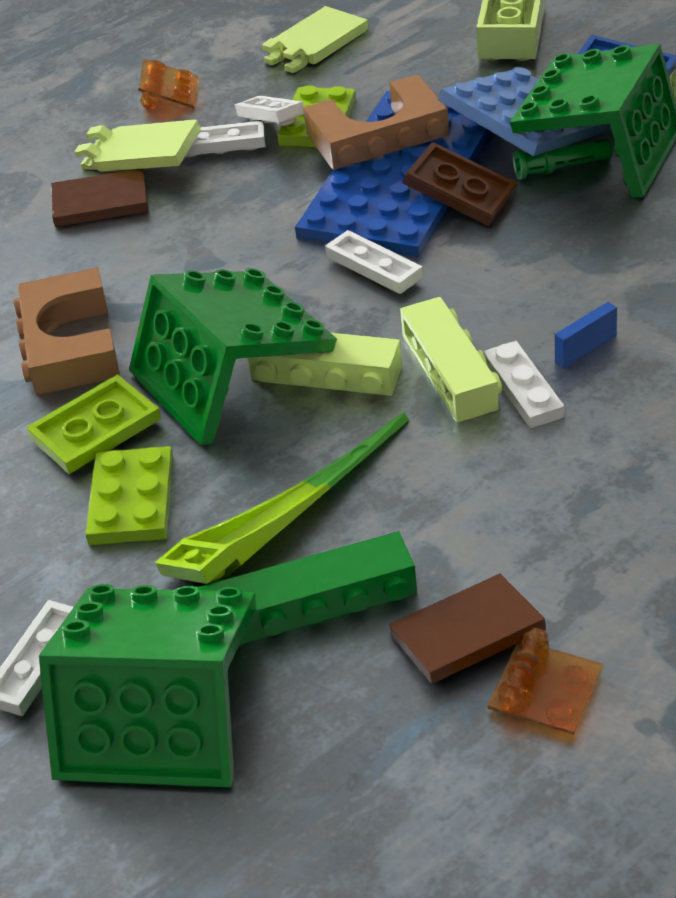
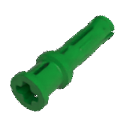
M607 138L595 142L557 148L536 156H532L527 152L523 153L521 150L515 151L513 154L514 170L517 178L521 180L526 179L527 175L543 172L545 175L554 172L556 168L611 159V142Z

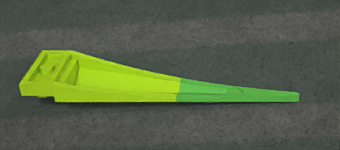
M406 413L399 414L355 448L295 486L235 517L183 538L154 562L160 574L166 577L205 584L215 582L222 576L227 578L407 423L409 419Z

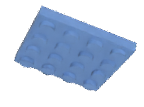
M515 67L513 70L506 72H496L491 76L478 77L472 81L456 83L453 86L442 88L438 101L532 156L609 132L611 127L610 124L513 133L510 120L539 80L532 76L529 70L521 67Z

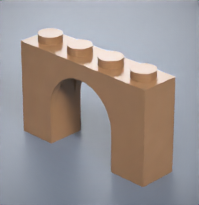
M416 74L389 82L391 109L396 115L385 120L362 122L350 119L344 115L333 99L303 107L306 134L330 167L336 170L449 136L448 108L438 101L439 98Z
M98 267L18 284L19 298H15L13 301L18 318L16 319L19 337L22 339L18 340L23 359L21 366L25 382L33 383L36 395L105 381L117 374L120 376L110 328L70 337L50 335L55 329L66 323L108 314Z

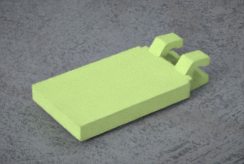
M325 6L275 38H270L263 43L262 50L271 53L269 56L263 57V61L273 66L287 58L292 61L284 65L285 71L295 73L303 69L307 63L315 65L369 30L368 19Z
M197 119L120 126L112 130L101 125L91 127L86 134L88 139L100 138L101 140H96L94 144H81L74 153L76 157L88 156L80 164L82 170L107 172L180 166L201 128Z

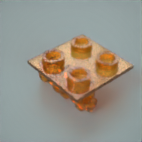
M143 59L138 91L142 92L141 105L145 109L151 110L158 105L159 99L162 98L194 108L198 76L185 69L178 70L166 66L157 60Z
M533 628L531 631L526 632L522 642L516 645L487 708L574 735L603 669V664L550 649L547 633L540 628Z

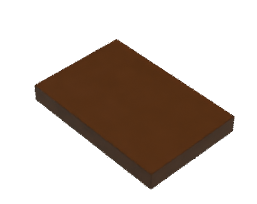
M434 142L429 145L407 171L402 184L487 226L491 225L515 193L518 183Z
M143 169L126 170L51 183L52 219L55 227L149 211Z
M499 573L389 624V628L394 640L430 683L433 684L545 631L546 622L545 618Z

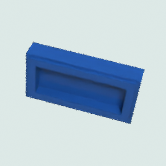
M607 302L554 334L555 363L564 369L616 337L617 307Z

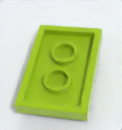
M308 85L298 87L293 100L302 101L303 107L333 99L344 115L349 118L356 101L355 89L342 86L316 88L315 86ZM304 114L294 117V123L281 126L277 135L279 146L316 147L306 134Z
M117 374L28 425L26 429L29 438L70 474L94 460L96 452L109 451L161 420L159 408Z
M171 446L96 452L85 532L88 545L167 539L173 469Z

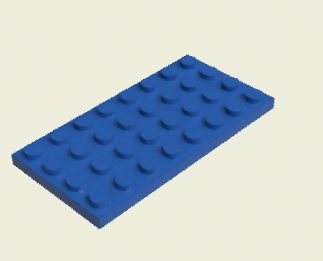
M390 91L385 92L366 122L381 121L396 115L391 109ZM445 105L448 108L449 136L333 170L296 224V238L330 243L349 230L396 254L420 257L448 206L402 184L404 175L432 142L474 162L491 131Z

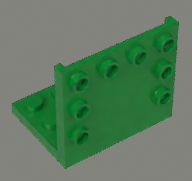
M653 44L637 47L622 45L613 50L600 51L599 49H591L583 54L571 55L570 53H562L555 56L510 120L512 132L522 133L610 124L615 140L614 151L616 156L620 157L623 168V182L625 185H628L631 198L644 197L676 140V102L661 45Z
M247 268L245 271L238 272L218 269L210 273L188 270L182 274L150 275L129 371L200 445L214 443L236 359L334 351L337 338L325 329L323 323L310 316L302 305L295 303L285 294L282 288L273 284L265 277V273L258 269Z
M99 584L87 588L39 654L52 780L231 787L235 777L227 670L255 612V592H242L241 589L236 587H225L217 591H199L194 586H183L175 590H157L156 587L151 585H141L132 589H114L112 585Z

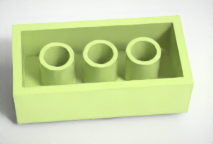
M483 0L476 27L478 59L490 61L500 59L527 61L529 59H536L546 0Z

